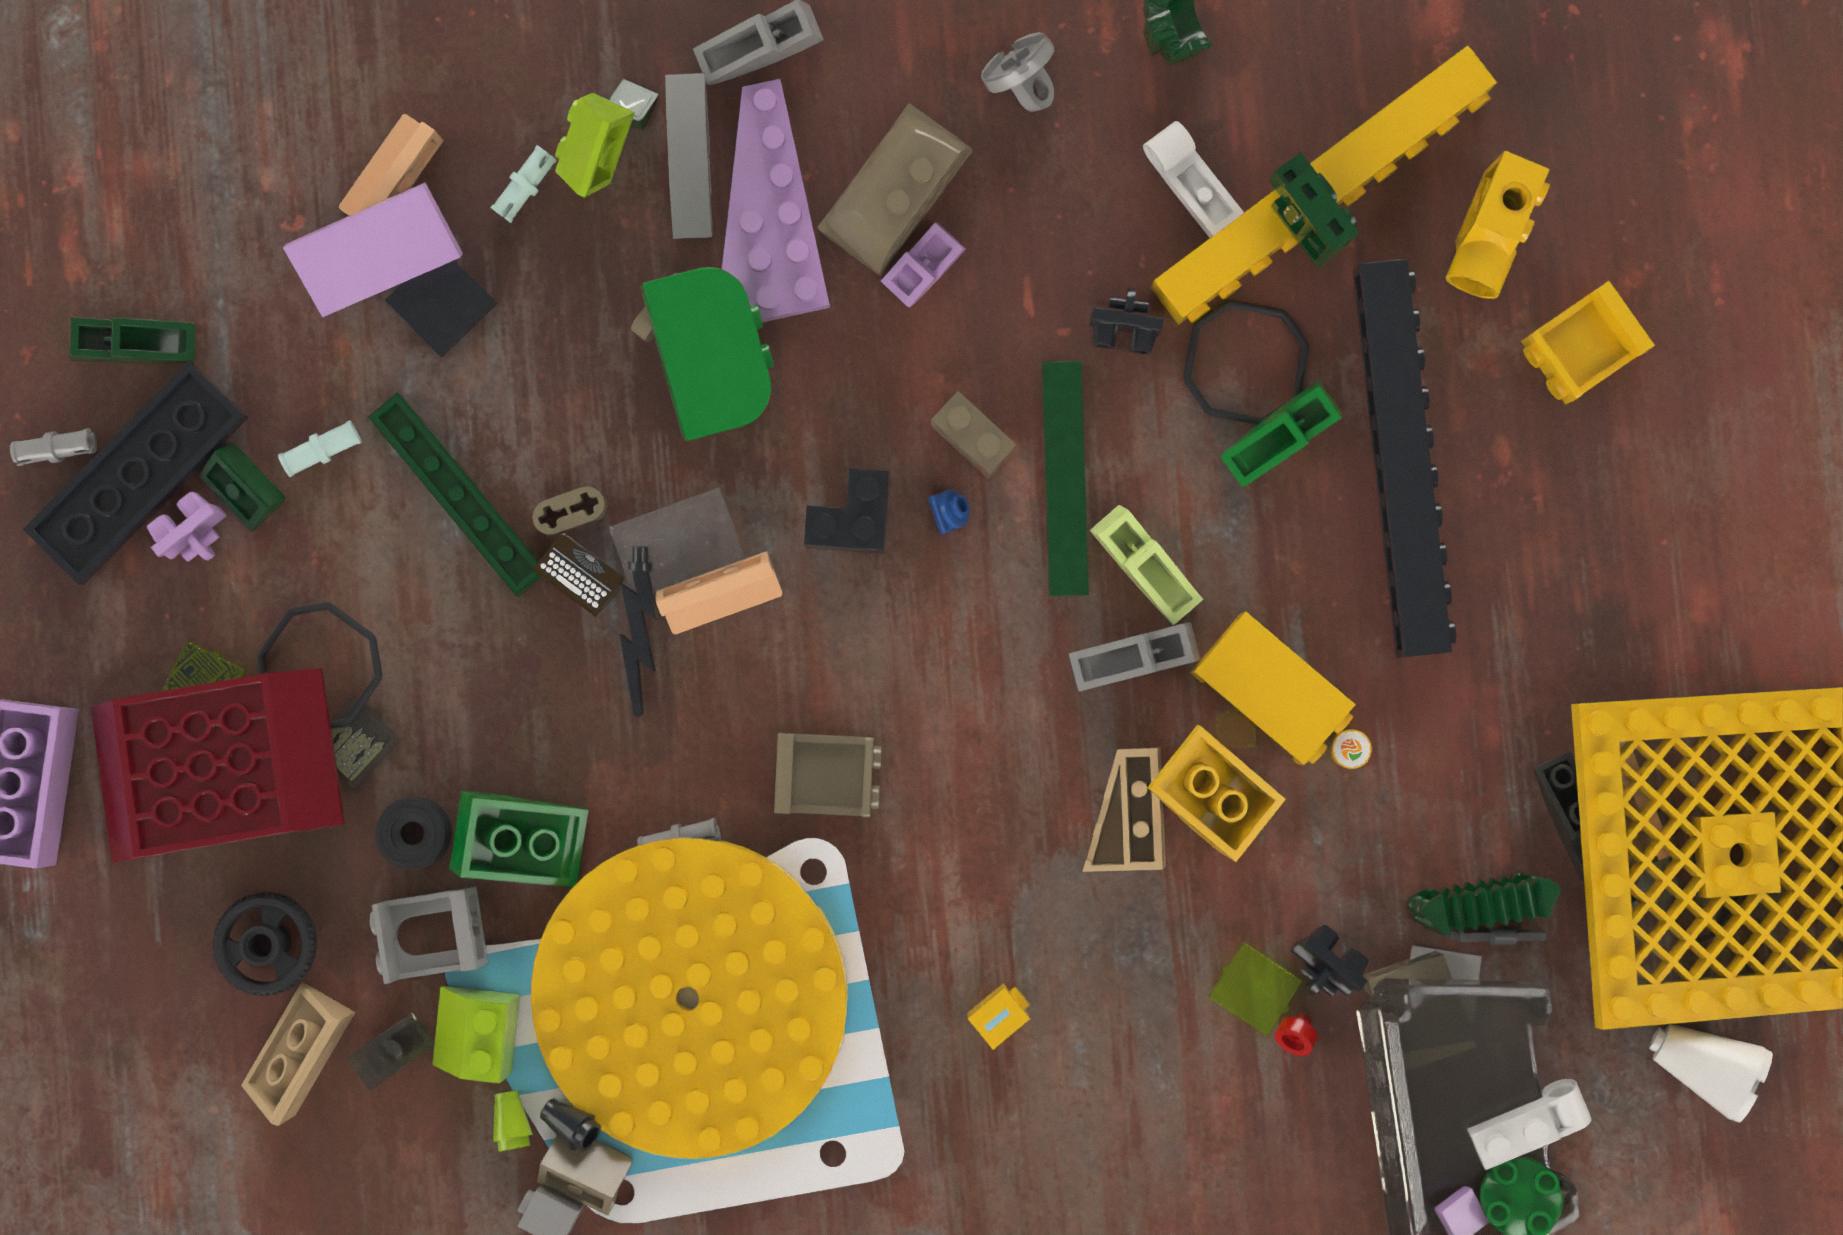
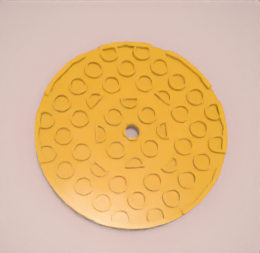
M692 837L667 838L638 845L606 860L586 874L561 901L546 926L534 961L531 980L533 1025L542 1056L556 1084L575 1108L595 1115L593 1120L601 1125L600 1130L633 1148L655 1155L687 1159L718 1157L747 1149L772 1137L801 1114L818 1094L832 1071L845 1035L848 1001L847 975L842 952L829 921L822 909L814 903L793 876L768 858L743 846L722 840L715 841ZM683 987L693 988L698 993L699 1002L695 1008H688L678 1001L679 992Z

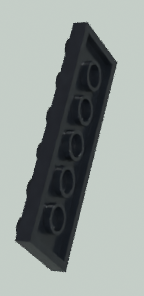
M188 362L28 523L23 531L77 584L85 585L249 417L194 363Z

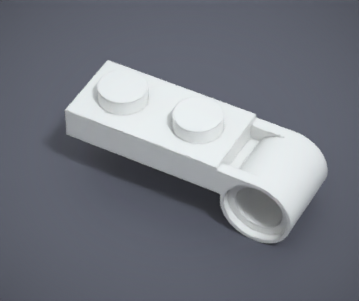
M1174 121L1143 145L1144 152L1152 165L1209 238L1244 213L1195 151L1196 146L1191 135L1178 121Z
M1561 1079L1552 1082L1542 1090V1098L1467 1128L1485 1170L1558 1141L1562 1137L1588 1126L1591 1122V1116L1577 1082L1573 1079Z

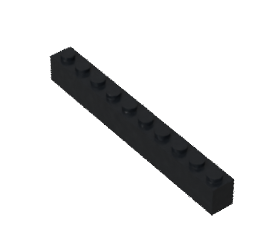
M1407 259L1360 263L1353 271L1396 658L1452 652L1451 644L1456 643V628L1454 622L1448 619L1447 605H1450L1452 602V592L1449 582L1444 581L1442 566L1447 564V550L1445 543L1440 542L1438 527L1442 526L1443 513L1440 503H1435L1434 488L1438 486V471L1436 465L1431 464L1429 449L1433 448L1434 435L1431 425H1426L1425 410L1429 408V392L1426 386H1422L1420 371H1423L1425 368V356L1423 348L1417 347L1416 332L1420 331V314L1417 308L1413 309L1411 293L1416 291V277L1414 270H1409Z

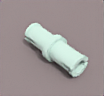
M536 145L535 150L518 173L513 171L509 178L512 181L490 208L511 223L529 196L537 194L539 190L536 187L557 160Z
M349 420L345 424L320 436L317 433L309 436V441L287 452L278 454V458L287 475L292 477L294 474L320 461L325 464L331 461V456L362 442L355 426Z

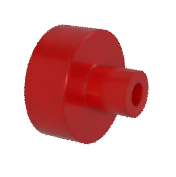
M1299 1013L1297 1017L1283 1018L1274 1035L1277 1044L1293 1055H1309L1318 1039L1316 1030L1311 1026V1017L1304 1013Z

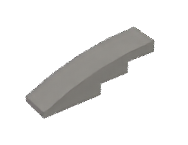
M705 73L665 75L666 120L673 239L712 237V188L709 159L711 152Z

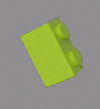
M594 93L585 95L573 102L567 117L568 122L571 123L568 134L560 140L555 157L559 159L555 172L577 195L584 198L611 184L635 114L634 111Z
M442 985L440 987L433 1066L460 1079L500 1084L512 1073L520 994Z

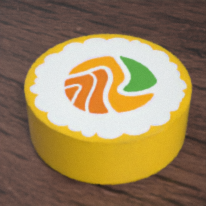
M1342 730L1333 737L1330 743L1332 759L1343 768H1360L1368 762L1371 756V742L1363 732L1358 730Z

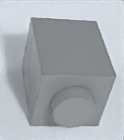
M541 1184L535 1192L529 1189L518 1208V1212L522 1213L523 1216L517 1227L533 1235H569L584 1204Z

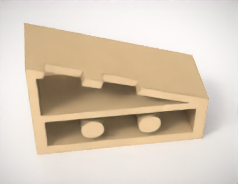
M1161 747L1117 750L1082 872L1163 870L1166 867L1163 802L1147 788L1162 770Z

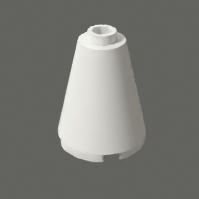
M1669 1024L1665 1030L1658 1027L1649 1044V1049L1654 1051L1653 1060L1726 1118L1738 1123L1746 1117L1758 1097L1754 1093L1759 1082H1765L1773 1057V1053L1762 1046Z

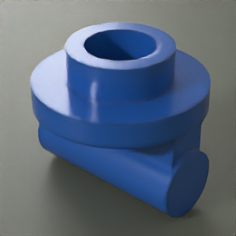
M949 489L927 498L940 535L952 532L956 528L967 524L970 512L969 503L956 490Z

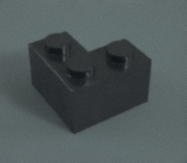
M849 468L846 508L807 505L804 546L807 549L885 554L890 483L889 471Z

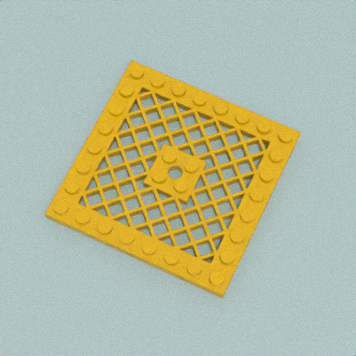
M1843 687L1571 704L1595 1028L1607 1030L1843 1009V950L1837 958L1826 950L1836 936L1843 942V906L1834 918L1823 910L1832 897L1843 905V890L1840 888L1843 884ZM1827 728H1833V733ZM1810 729L1802 741L1791 732L1793 730ZM1773 732L1765 743L1754 733ZM1737 734L1728 746L1717 736ZM1700 737L1692 748L1680 739ZM1819 738L1830 746V749L1822 759L1811 750ZM1663 739L1654 751L1642 741ZM1783 740L1794 749L1785 762L1774 753ZM1626 741L1624 745L1620 748L1619 742ZM1746 742L1757 751V754L1749 764L1737 755ZM1709 744L1721 754L1711 767L1700 758ZM1672 746L1684 757L1674 770L1663 760ZM1635 749L1647 759L1637 772L1625 763L1626 759ZM1802 759H1805L1814 768L1805 780L1794 771ZM1766 761L1777 770L1768 783L1757 774ZM1729 763L1741 773L1731 786L1720 776ZM1834 763L1836 765V773L1831 769ZM1692 766L1704 775L1695 788L1691 787L1683 779ZM1655 768L1667 778L1657 791L1645 781ZM1622 774L1629 780L1628 784L1624 787V789L1622 784ZM1823 777L1833 786L1824 799L1814 790ZM1786 780L1797 789L1788 802L1777 792ZM1749 782L1760 791V794L1752 804L1740 795ZM1712 785L1724 794L1714 807L1703 798ZM1675 787L1687 797L1677 810L1665 800ZM1638 789L1650 799L1640 813L1628 803ZM1806 798L1817 807L1808 820L1797 811ZM1769 801L1781 810L1776 817L1775 812H1761ZM1838 802H1839V813L1834 809L1835 805H1836ZM1733 803L1743 812L1739 814H1725ZM1697 806L1707 816L1692 817V825L1686 817ZM1658 808L1670 818L1660 832L1648 822ZM1625 814L1632 820V823L1628 826L1627 829L1625 824ZM1826 817L1837 826L1828 838L1817 830ZM1789 820L1800 828L1791 842L1780 832ZM1678 827L1690 837L1680 850L1669 841ZM1641 829L1653 839L1643 853L1631 843ZM1809 838L1820 847L1811 860L1800 851ZM1841 842H1842V852L1837 849L1838 845H1839ZM1735 844H1739L1743 850V859L1738 865H1734L1730 859V850ZM1777 844L1784 850L1779 857ZM1661 849L1665 850L1673 858L1663 872L1651 862ZM1694 852L1696 865L1689 860V858ZM1628 855L1636 861L1630 869ZM1829 857L1840 866L1831 878L1820 870ZM1793 859L1803 868L1794 882L1784 873V870ZM1682 867L1693 877L1683 891L1671 881ZM1644 870L1656 880L1646 893L1634 884ZM1813 878L1823 886L1814 900L1803 891ZM1781 884L1787 891L1776 903L1766 893L1781 892ZM1664 889L1676 898L1666 912L1654 903ZM1697 892L1698 897L1711 898L1703 909L1692 900ZM1631 895H1632L1637 901H1639V902L1636 904V906L1633 908V910H1632V904H1631ZM1748 895L1740 906L1729 897ZM1796 899L1807 908L1797 922L1787 913ZM1759 902L1770 911L1760 925L1750 916ZM1722 905L1733 914L1723 928L1712 919ZM1685 907L1696 917L1686 931L1675 922ZM1647 911L1659 920L1649 934L1637 925ZM1816 918L1826 926L1817 940L1807 932V929ZM1779 921L1790 930L1780 943L1770 935V932ZM1742 924L1753 932L1743 946L1732 937ZM1705 926L1716 935L1706 950L1695 940ZM1668 929L1679 938L1669 953L1658 944V941ZM1634 935L1641 941V944L1637 947L1636 950L1634 944ZM1799 940L1810 948L1800 962L1789 953ZM1764 942L1773 952L1762 965L1752 955ZM1725 945L1736 954L1726 968L1715 959ZM1688 948L1699 957L1689 971L1678 963ZM1650 951L1662 960L1651 975L1640 965ZM1819 958L1829 966L1812 968ZM1782 961H1784L1790 968L1793 969L1787 971H1775L1778 968V966L1782 963ZM1745 964L1756 972L1738 975ZM1708 967L1719 975L1716 977L1700 978ZM1671 970L1681 978V980L1663 981ZM1637 976L1645 983H1637Z

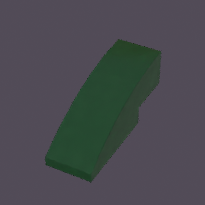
M71 317L69 355L71 361L145 364L194 363L195 323L112 317V320Z

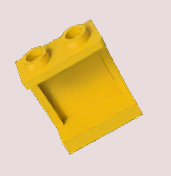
M1610 281L1521 340L1525 347L1523 349L1524 355L1529 363L1535 368L1539 367L1548 379L1546 381L1548 390L1556 399H1562L1565 405L1578 399L1596 384L1655 346Z

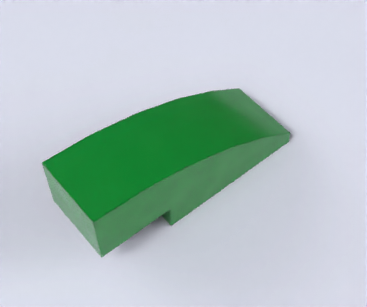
M1318 380L1248 431L1220 454V457L1243 488L1309 444L1311 438L1342 418L1341 411Z

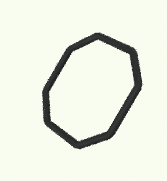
M1234 300L1225 301L1197 320L1192 326L1183 375L1184 383L1206 414L1219 418L1259 424L1285 403L1263 418L1213 409L1191 380L1200 328L1228 308L1281 317L1301 345L1292 398L1301 393L1309 345L1286 311Z
M323 602L294 607L286 611L258 652L256 659L259 674L267 673L264 658L294 615L323 610L330 611L369 640L375 674L349 715L345 719L330 721L331 729L348 726L353 723L382 680L383 673L377 638L372 632L332 603Z

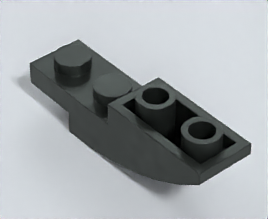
M1571 751L1533 768L1555 828L1580 880L1584 879L1576 763ZM1631 895V903L1637 901V900Z

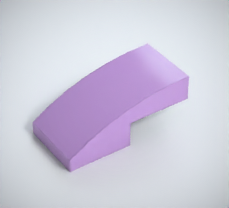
M935 222L910 252H905L881 282L910 308L950 268L966 248L938 222Z

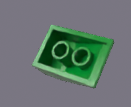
M461 791L449 869L462 878L574 887L578 880L588 809L499 794Z

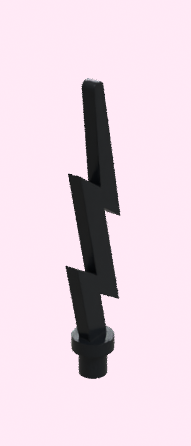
M632 546V561L628 562V570L632 571L636 592L625 584H621L632 641L623 634H619L633 713L636 717L644 713L639 661L653 672L656 671L644 612H646L654 619L659 620L649 571L652 570V562L648 561V546Z

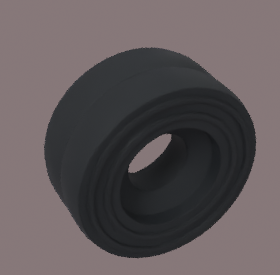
M422 797L401 799L389 805L379 817L375 831L376 843L383 857L394 866L402 869L423 868L437 862L446 853L452 838L451 822L445 810L430 799ZM412 821L419 823L424 829V838L417 845L410 844L404 837V828Z

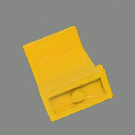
M1246 611L1237 616L1190 672L1201 683L1206 682L1292 755V760L1298 765H1305L1308 761L1311 764L1315 763L1326 751L1328 746L1324 742L1333 731L1339 734L1353 718V715L1349 712L1356 704Z

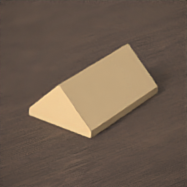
M302 982L241 1085L269 1122L276 1126L281 1125L296 1115L355 1014L354 1011Z

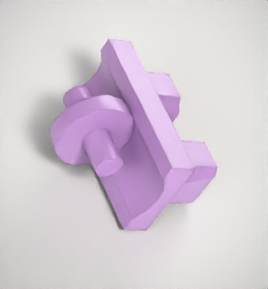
M189 492L176 504L187 517L180 525L177 526L165 514L157 517L147 525L152 538L156 542L151 548L158 557L165 555L169 559H173L181 553L182 557L189 562L198 554L207 561L215 556L210 545L219 538V535L212 527L227 515L221 507L209 504L198 493Z

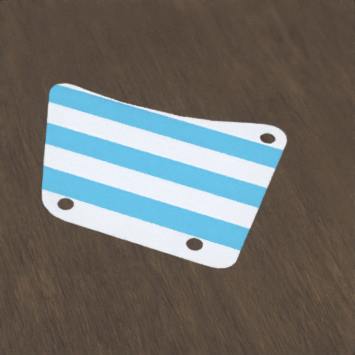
M805 838L793 842L766 857L793 876L814 903L822 909L835 933L846 968L848 1001L845 1035L832 1071L820 1091L801 1114L772 1137L747 1149L718 1157L687 1159L655 1155L633 1148L601 1130L596 1141L633 1159L632 1165L624 1179L633 1185L634 1198L627 1205L615 1204L609 1216L589 1207L596 1214L619 1223H642L871 1182L890 1176L902 1163L905 1151L845 859L838 849L829 842L819 838ZM811 858L821 860L827 869L825 880L818 885L807 884L800 875L802 864ZM541 939L486 945L488 965L463 972L461 970L445 972V978L448 986L520 994L512 1073L506 1080L513 1091L518 1090L523 1108L548 1148H550L557 1134L540 1119L543 1107L553 1098L570 1106H573V1104L566 1098L552 1077L539 1048L533 1025L531 980L534 961ZM683 987L679 992L678 1001L688 1008H695L699 1002V995L693 988ZM838 1141L844 1146L846 1158L840 1166L829 1167L822 1162L820 1149L825 1142Z

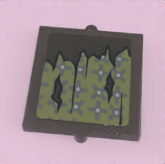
M353 696L330 721L345 719L359 699ZM364 705L353 723L345 727L331 729L338 776L353 790L360 786L402 740L382 721L383 716L381 714L373 713L366 705Z

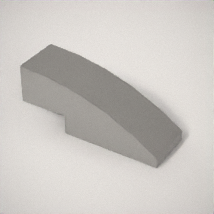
M795 0L766 16L757 14L693 48L702 73H705L706 83L713 85L776 63L824 39L810 5L802 0Z
M1191 622L1069 653L1078 691L1201 660Z

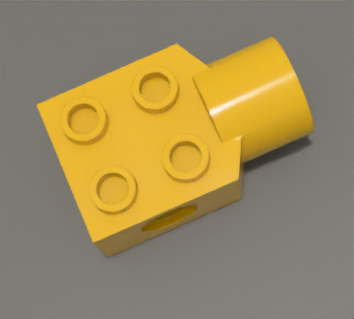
M1504 151L1484 171L1455 240L1456 254L1446 275L1448 283L1463 292L1487 299L1498 298L1516 256V247L1519 242L1524 243L1533 228L1534 220L1529 219L1535 205L1539 207L1548 192L1550 184L1545 183V179L1550 169Z

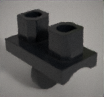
M1127 288L1125 298L1111 296L1109 308L1120 309L1123 312L1093 308L1089 326L1093 327V346L1114 349L1117 331L1132 333L1129 352L1150 355L1156 337L1162 331L1164 318L1133 314V312L1147 314L1149 302L1135 300L1136 289Z
M1327 925L1317 927L1308 937L1297 941L1290 950L1305 963L1300 969V972L1309 979L1305 986V991L1313 996L1322 989L1332 997L1337 990L1345 996L1355 989L1357 991L1362 990L1367 982L1362 975L1365 972L1369 959L1353 948L1347 950L1341 959L1336 956L1331 950L1339 940V937Z

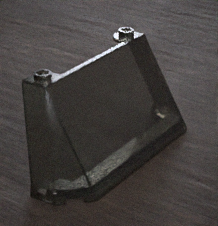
M1385 978L1380 980L1374 987L1373 991L1375 993L1372 997L1362 1003L1356 1011L1390 1235H1448L1434 1208L1462 1186L1472 1188L1481 1205L1480 1189L1482 1181L1491 1168L1485 1170L1467 1128L1541 1098L1531 1026L1541 1027L1551 1020L1552 1001L1549 988L1522 981ZM1545 1145L1519 1156L1531 1158L1542 1163L1559 1180L1563 1195L1562 1213L1556 1225L1546 1235H1552L1575 1221L1579 1217L1577 1189L1564 1174L1550 1169L1548 1146ZM1487 1223L1473 1235L1503 1234L1497 1231L1490 1223Z

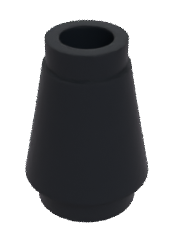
M555 1098L549 1100L540 1113V1119L571 1150L587 1151L595 1143L601 1131V1125L593 1120L595 1115L559 1102Z

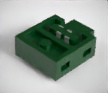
M1302 152L1274 171L1269 182L1280 197L1273 202L1271 207L1319 269L1344 251L1359 234L1355 228L1357 221L1349 209L1344 206L1340 208L1336 202L1338 196L1332 186L1320 172L1317 174Z

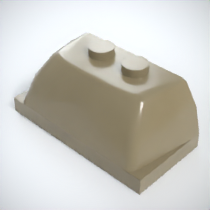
M909 103L817 227L818 231L881 276L972 153V148Z

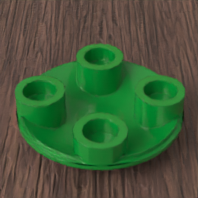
M1516 1157L1492 1167L1486 1173L1480 1189V1202L1489 1223L1503 1235H1546L1556 1225L1561 1216L1563 1195L1557 1176L1545 1165L1531 1158Z

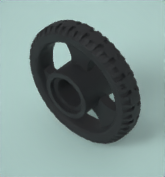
M261 892L239 899L221 916L214 931L212 949H214L213 956L217 963V968L223 974L225 980L232 984L233 987L251 995L270 996L291 989L309 972L317 953V932L310 915L295 900L279 893ZM259 907L262 913L261 925L246 930L241 936L240 941H234L229 938L232 927L238 918L248 910ZM288 915L296 923L301 935L302 947L300 957H293L288 954L291 938L287 929L281 925L282 920ZM261 934L267 935L272 942V949L269 954L262 952L259 948L258 940ZM243 959L254 966H264L271 963L277 972V980L264 982L251 979L244 975L237 966Z

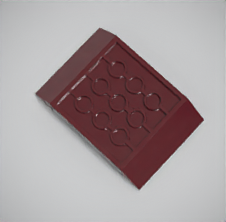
M323 668L263 673L118 698L91 707L112 863L345 824Z

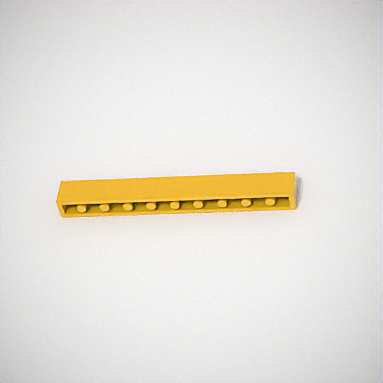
M1468 45L1310 164L1317 174L1320 172L1332 186L1338 196L1336 198L1337 204L1339 205L1344 201L1348 207L1367 192L1363 186L1375 178L1380 183L1395 172L1398 168L1394 163L1406 155L1411 160L1429 145L1426 139L1435 132L1441 137L1460 122L1457 116L1467 108L1471 113H1474L1491 99L1487 93L1497 82ZM1276 190L1153 281L1151 290L1178 325L1187 318L1191 323L1198 320L1211 309L1207 305L1208 302L1218 295L1224 300L1242 286L1238 280L1248 272H1251L1253 276L1258 275L1272 264L1271 255L1281 248L1287 253L1299 244L1271 207L1273 202L1280 197Z

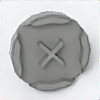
M1038 32L1016 40L1011 45L1014 50L1010 51L1009 54L1005 55L1003 51L997 53L986 64L981 74L984 85L989 92L998 93L1011 88L1020 104L1030 112L1048 108L1054 100L1053 83L1043 67L1053 55L1054 45L1046 34ZM1033 84L1035 85V87H1036V89H1037V93H1038V96H1037V97H1036V95H1035V93H1034V90H1033Z

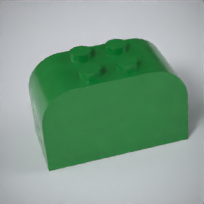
M703 267L642 283L640 286L682 438L690 441L738 428L757 419L766 408L770 398L771 381L767 368L774 367L768 344L761 345L757 329L763 328L758 306L757 304L750 306L747 293L738 279L725 270Z

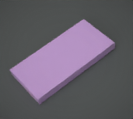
M426 183L293 240L283 247L322 317L456 260L463 255Z

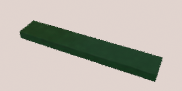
M1081 361L1042 362L1049 597L1088 596Z
M397 392L368 416L515 596L519 597L542 578L533 571L535 565L539 562L537 557L401 393Z

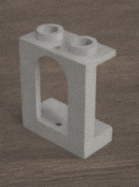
M476 886L388 900L372 905L373 912L370 914V927L372 933L375 936L377 935L379 951L376 954V966L379 974L383 975L384 984L400 979L443 972L475 970L488 965ZM452 911L457 949L424 955H411L400 947L397 934L404 920L414 916Z

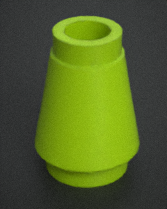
M518 1090L495 1094L493 1143L497 1142L498 1152L531 1146L529 1136L533 1135L519 1098Z

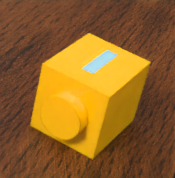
M1003 983L967 1013V1019L994 1050L1030 1020L1029 1013L1025 1010L1030 1006V1003L1016 986L1009 990Z

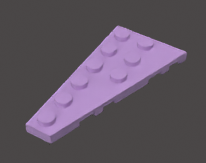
M780 79L742 87L722 270L732 274L744 287L750 306L757 304L762 322L830 308Z

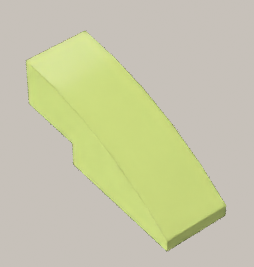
M1118 505L1089 530L1121 569L1172 625H1175L1203 600L1157 541L1151 539L1128 509Z

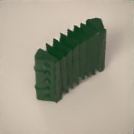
M1517 872L1512 873L1510 879L1500 875L1499 882L1489 877L1488 884L1478 879L1476 886L1465 882L1463 889L1454 883L1452 890L1443 886L1440 892L1431 888L1420 889L1407 899L1406 907L1414 914L1415 922L1424 925L1425 929L1442 936H1447L1451 934L1453 927L1462 933L1465 926L1477 931L1480 924L1493 928L1495 922L1507 926L1509 920L1521 923L1523 918L1535 920L1536 916L1550 918V912L1561 892V888L1549 878L1543 879L1540 876H1530Z

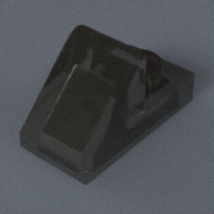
M411 1012L352 1054L347 1061L371 1092L435 1045V1042L413 1012Z

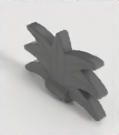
M1478 927L1477 931L1472 928H1464L1461 933L1456 928H1453L1451 934L1447 935V937L1451 938V940H1460V942L1484 941L1489 942L1490 945H1515L1517 941H1546V932L1520 928L1492 929Z

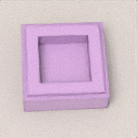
M1462 1186L1434 1208L1448 1235H1473L1489 1223L1472 1188Z

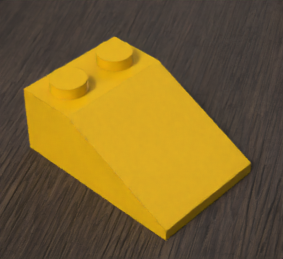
M1200 725L1194 728L1147 787L1201 838L1218 852L1237 862L1286 800Z

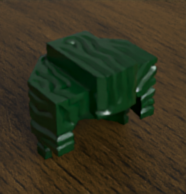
M1145 0L1143 7L1145 16L1143 35L1152 56L1161 53L1168 65L1171 66L1190 57L1198 56L1204 49L1212 47V42L1207 39L1199 23L1194 0Z

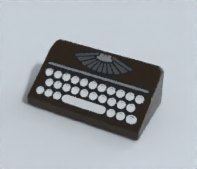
M561 533L533 569V571L595 617L619 593L621 584L624 581L622 575L565 533Z

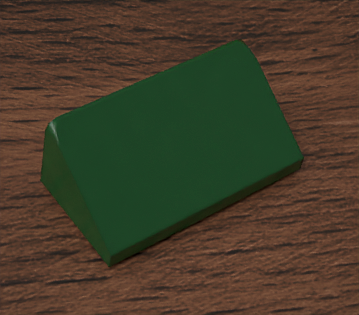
M235 444L217 449L198 475L250 531L256 530L286 499L285 495Z

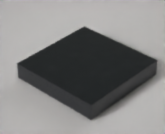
M455 260L403 282L385 299L440 357H443L498 304Z

